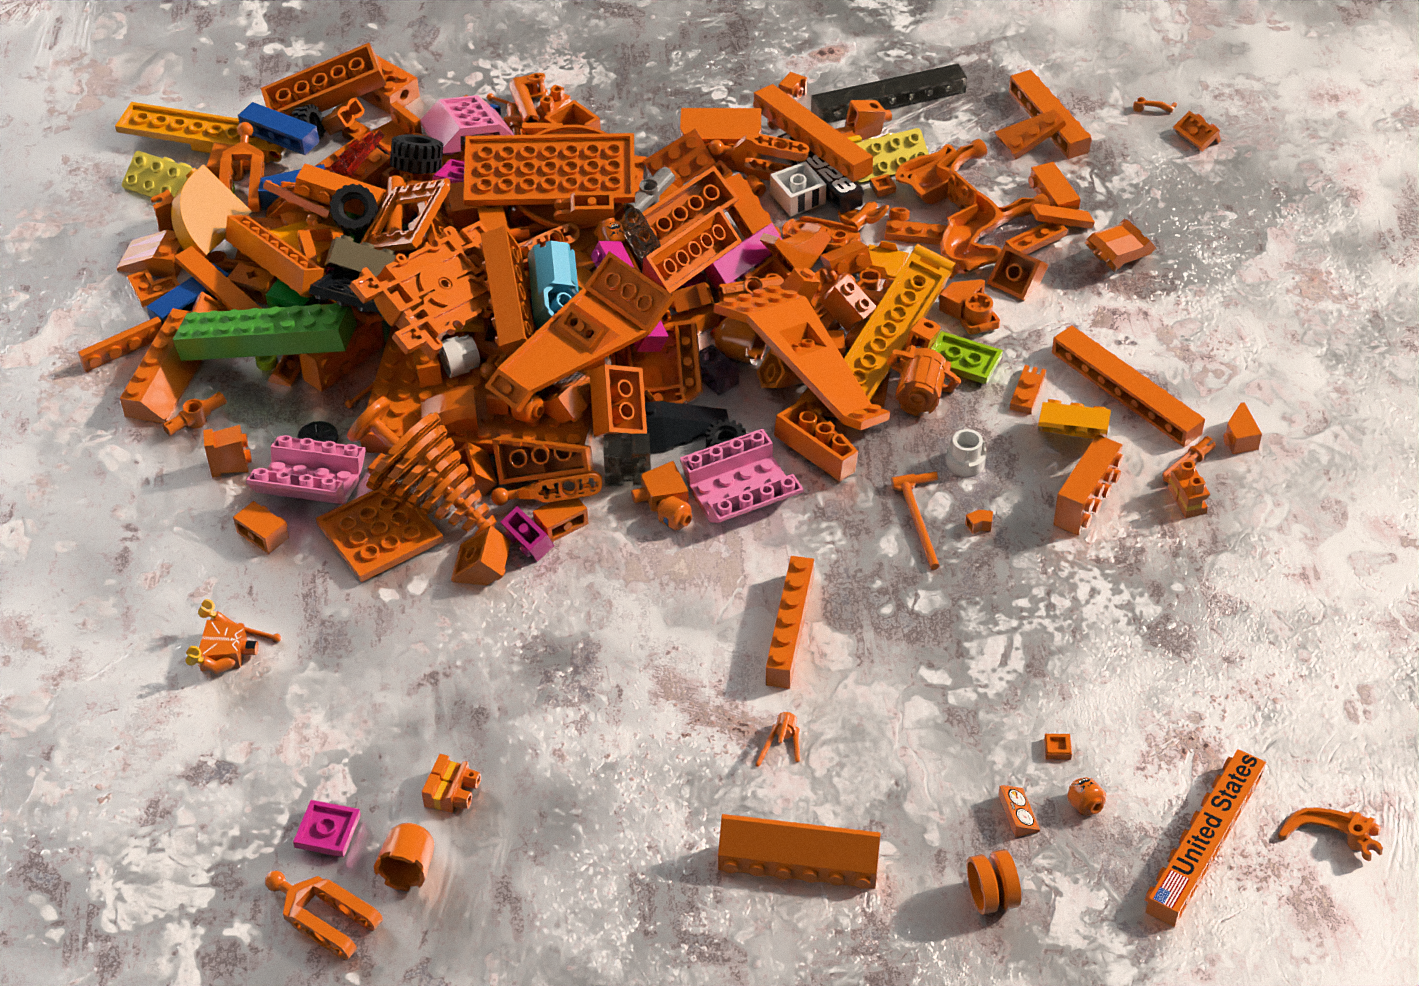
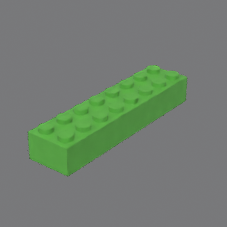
M337 303L265 309L252 308L249 310L233 309L230 311L202 313L191 312L186 314L173 338V342L181 361L346 351L356 329L357 322L351 305L346 307Z

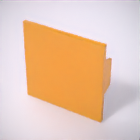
M881 241L879 246L869 244L868 249L873 266L866 269L871 268L879 271L883 279H895L904 266L909 253L898 251L896 244Z

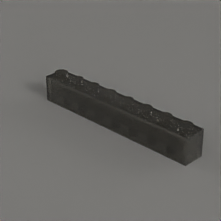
M953 64L811 95V112L826 123L846 119L851 100H876L885 110L963 94L966 93L967 76L959 64Z

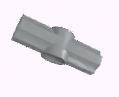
M663 167L651 178L642 180L639 184V190L635 193V203H625L623 205L624 211L629 217L635 218L648 207L658 203L659 196L675 181V175L669 168Z

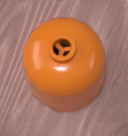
M727 317L719 326L715 327L713 332L715 347L719 354L725 357L756 365V359H762L767 344L745 322Z
M402 823L389 831L374 864V873L376 875L380 874V876L386 879L385 885L402 891H409L410 887L413 886L420 888L423 885L435 848L434 840L429 831L413 823Z

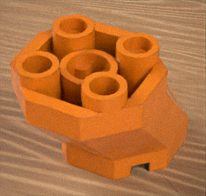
M1123 219L1116 226L1092 233L1085 242V245L1093 251L1092 253L1100 261H1105V264L1113 272L1120 269L1127 262L1152 254L1156 249L1154 244L1147 237H1144L1142 232L1127 219Z

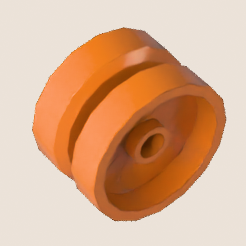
M1006 849L991 852L989 859L983 854L971 856L967 859L966 868L970 892L974 904L982 916L998 911L999 905L1004 910L1018 908L1021 905L1022 897L1019 876L1013 858Z

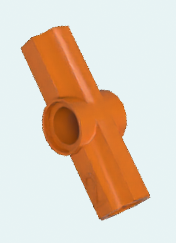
M781 276L762 279L749 277L746 281L719 284V300L722 302L725 298H736L739 294L752 293L748 288L755 290L766 289L769 285L780 286L784 279Z

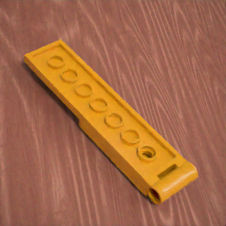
M136 102L129 104L115 125L116 132L187 143L191 145V150L211 153L214 143L236 145L240 143L241 139L237 132L238 118ZM253 135L249 137L248 143L264 153V162H280L287 151V148Z
M919 244L913 249L911 255L844 358L870 402L891 370V367L886 363L893 350L902 351L904 349L911 329L921 317L925 318L956 265L955 262Z

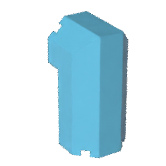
M548 241L545 242L546 246L540 247V244H537L527 254L533 320L538 330L579 292L575 251L573 248L570 250V245L565 242Z

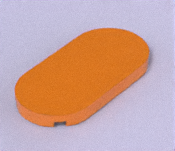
M801 216L799 220L794 221V219H790L782 226L783 239H787L795 235L806 222L822 224L831 237V240L824 249L827 252L857 240L861 242L860 232H858L856 227L825 219Z

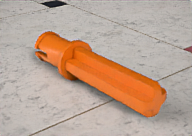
M1205 436L1197 445L1191 446L1185 455L1162 473L1163 481L1169 483L1171 470L1179 468L1181 462L1193 460L1194 463L1201 462L1204 456L1216 447L1215 442L1207 445L1213 439Z

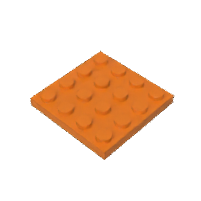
M379 488L317 517L316 523L357 578L363 582L444 542L442 533L425 513L420 512V506L415 509L407 506L408 499L400 503L393 499L395 494L388 497L379 493Z

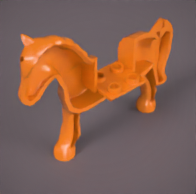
M981 139L973 140L969 145L961 146L957 151L952 145L946 144L938 152L918 156L901 164L895 174L896 182L911 185L914 193L925 203L934 204L948 197L951 202L961 209V211L947 217L948 226L945 227L939 243L941 256L956 263L949 277L950 280L956 274H967L980 267L997 262L1002 251L1001 248L995 245L979 244L977 242L980 238L991 234L998 227L1018 217L1033 214L1030 210L1033 203L1051 206L1046 195L1038 194L1033 198L1022 197L1007 206L998 207L991 199L977 191L959 175L957 170L970 159H982L987 156V147Z

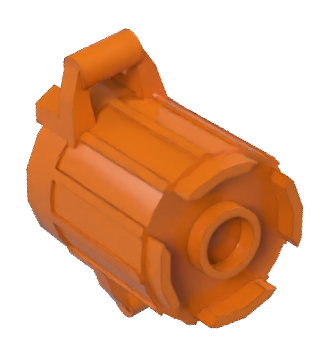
M911 345L906 348V351L895 349L886 361L888 366L900 373L895 394L896 400L899 401L902 410L912 415L918 416L919 413L927 411L929 412L928 414L932 413L939 404L941 392L954 393L961 383V379L950 371L951 363L946 361L940 353L929 348H916V346ZM945 378L951 380L948 385L944 384Z

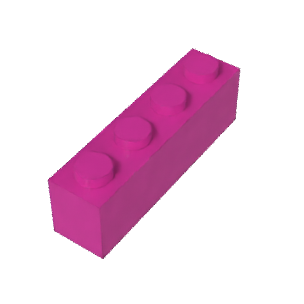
M772 223L748 237L704 269L716 290H718L719 284L736 282L735 279L738 277L743 279L747 273L751 272L750 269L752 267L758 268L766 262L765 258L772 256V253L759 240L763 233L779 237L782 240Z

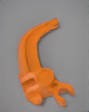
M1318 807L1301 808L1293 812L1286 819L1278 833L1279 839L1284 841L1300 826L1306 824L1320 825L1348 834V847L1352 850L1361 851L1363 859L1368 862L1372 858V853L1369 850H1374L1379 856L1382 855L1383 851L1381 843L1371 838V836H1379L1381 827L1376 824L1375 818L1364 817L1359 812L1349 811V813Z

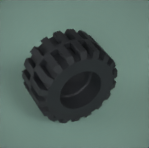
M405 134L393 137L390 165L398 170L409 173H435L441 169L444 144L437 139L422 135Z

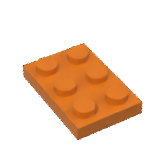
M693 129L643 160L652 176L663 167H671L681 176L683 184L716 165L696 129Z

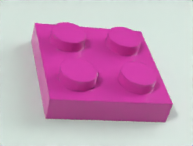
M310 800L293 840L294 848L344 857L360 819V809Z

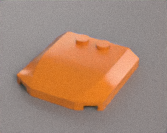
M695 319L673 322L674 326L664 327L669 337L660 352H637L632 343L610 355L611 365L643 368L644 386L655 399L651 402L664 401L688 404L703 394L697 322Z

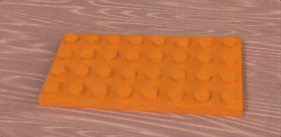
M634 133L465 136L464 206L554 204L557 199H570V195L574 192L613 191L614 203H635Z

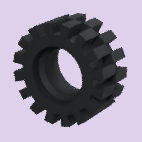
M309 104L294 109L292 112L294 118L317 126L319 140L325 136L326 130L321 124L324 117H321L322 112L318 111L319 108L317 106Z
M721 419L717 420V424L715 422L711 423V427L708 426L706 432V448L723 443L724 441L719 440L722 438L734 439L746 435L745 427L742 428L740 422L736 425V420L729 422V419H725V422H722Z

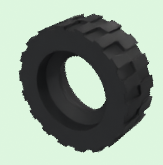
M360 184L344 185L341 189L336 190L330 202L332 218L336 225L345 232L361 233L364 230H368L378 212L377 202L373 193ZM350 199H359L364 204V213L358 218H349L344 213V205Z

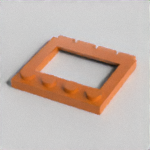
M444 178L396 186L393 191L389 192L361 243L373 244L374 249L381 251L383 248L400 251L419 247L423 236L451 189L449 187L450 180ZM428 201L413 229H409L405 233L402 230L395 231L393 234L389 232L381 233L397 205Z

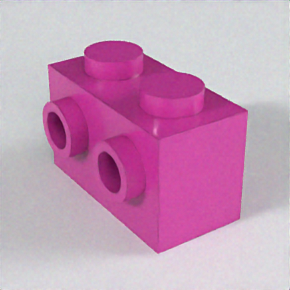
M518 506L500 521L506 529L504 535L513 544L517 541L521 545L519 550L527 558L532 556L538 562L555 546L548 535Z

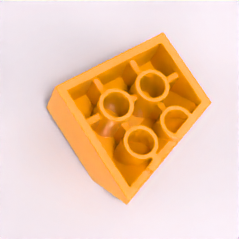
M1054 399L1042 402L1038 422L1039 431L1094 439L1098 434L1107 438L1111 415L1110 409L1100 406H1093V408L1084 407V404L1080 403L1066 405L1061 404L1062 401Z

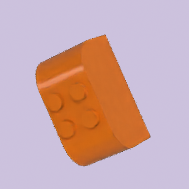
M681 108L680 137L696 129L707 149L713 140H720L724 145L733 147L745 135L761 134V108ZM748 150L746 158L761 159V154ZM722 153L719 156H714L711 154L716 164L721 159L730 170H737L731 155Z

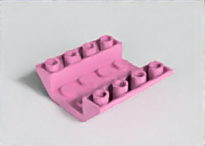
M478 95L439 99L420 120L421 126L428 136L444 144V155L461 152L460 136H474L476 134L515 135L499 113Z
M763 429L680 457L689 490L709 522L720 523L804 492L803 487L794 474L786 476L774 459L773 443Z
M288 435L278 436L271 445V464L267 469H254L246 479V484L256 493L345 505L359 483L366 450L365 447H358L354 444L343 445L332 441L321 442L310 438L299 439Z

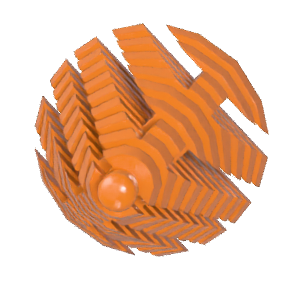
M384 396L372 403L357 418L347 433V438L350 441L357 442L372 431L390 448L387 452L388 454L378 463L374 469L375 471L369 476L366 483L367 488L373 491L380 488L379 493L387 497L395 494L393 499L400 503L408 499L407 506L414 509L422 505L420 512L425 514H431L438 508L434 515V518L438 520L447 518L457 508L449 518L448 524L456 526L467 517L468 519L461 528L467 532L476 526L479 528L476 534L488 526L496 529L494 526L497 521L493 515L487 520L484 518L490 510L486 503L476 510L474 509L482 498L479 489L467 497L473 490L475 481L473 477L464 480L469 470L464 463L458 466L462 457L459 451L452 453L455 444L451 438L446 439L448 432L444 425L439 426L441 419L437 412L425 416L401 438L381 422L390 408V401Z

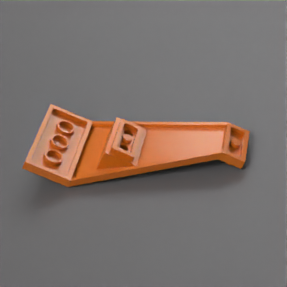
M609 251L584 288L496 369L485 387L512 408L521 412L534 393L650 335L676 297Z
M769 285L766 289H755L752 293L739 294L736 298H725L722 302L714 304V313L747 323L771 348V354L781 359L842 424L858 430H864L889 420L890 411L882 409L880 405L871 404L805 296L797 294L794 290L780 289L781 287L778 285Z

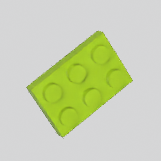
M941 331L931 348L951 363L950 371L955 375L983 384H987L1003 353L1001 349Z

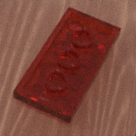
M380 129L374 133L369 131L361 140H353L348 145L349 149L339 155L341 159L335 161L330 166L332 169L329 171L350 178L385 136Z

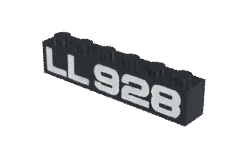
M787 133L778 136V138L797 141ZM809 150L807 160L805 161L826 183V199L841 214L863 206L864 191L861 185L843 176L839 171ZM786 159L792 166L802 163Z

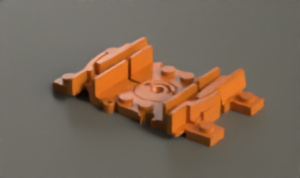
M480 221L463 228L460 233L454 227L449 226L443 230L439 239L435 238L432 245L434 247L426 242L423 248L409 254L407 259L405 255L397 254L393 262L385 265L377 277L365 267L362 269L359 278L352 281L349 287L363 304L373 299L390 326L396 325L400 329L394 333L392 339L406 355L420 348L432 360L443 346L441 342L442 337L446 334H454L456 329L453 325L457 326L461 331L465 324L477 319L480 314L484 318H490L494 315V311L491 310L489 305L491 294L485 283L488 276L482 265L485 258L479 247V243L482 242L480 234L488 230ZM526 276V282H527V287H528V292H529V291H531V288H530V280H529V278Z

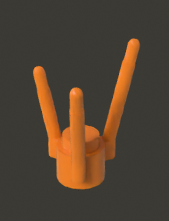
M782 712L778 715L777 722L772 725L770 735L755 764L757 767L764 760L776 734L779 736V743L793 736L795 761H800V729L796 727L797 717L794 714Z

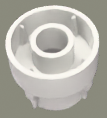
M465 335L459 338L455 336L441 341L443 346L439 351V356L449 378L468 373L470 369L479 367V352L471 336Z
M968 428L954 434L953 440L950 439V445L947 447L946 464L952 473L958 476L971 477L979 474L984 469L986 459L985 441H983L982 436L977 431Z

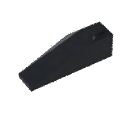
M664 401L646 402L647 435L641 436L644 454L667 452L673 450V446L684 442L686 445L691 443L692 439L696 437H706L708 426L711 427V423L715 422L717 424V420L721 419L722 422H725V419H729L727 409Z

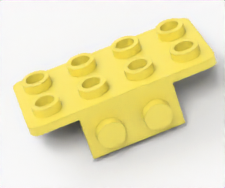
M915 128L895 134L888 133L879 138H868L863 142L855 143L873 156V173L856 182L858 184L869 182L870 178L886 174L893 176L901 164L918 156L928 155L929 153L921 130Z
M136 151L122 181V187L151 198L168 189L172 196L175 197L177 191L187 181L186 175L193 168L183 162H180V164L175 163L174 160L168 157L160 158Z

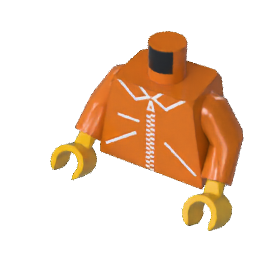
M209 599L203 600L202 606L198 609V615L202 618L211 617V620L206 621L199 648L190 646L186 651L188 655L185 659L187 665L193 666L198 663L201 671H210L214 674L240 668L244 655L258 654V641L247 640L244 627L233 622L221 612L213 611L215 608L213 601Z

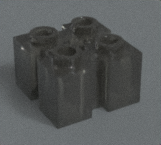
M650 433L631 434V438H622V434H604L603 456L606 486H624V482L633 481V485H641V475L651 470Z

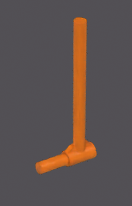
M935 471L918 475L908 474L891 477L892 489L903 492L929 566L932 570H936L940 565L911 489L916 484L937 481L938 474Z

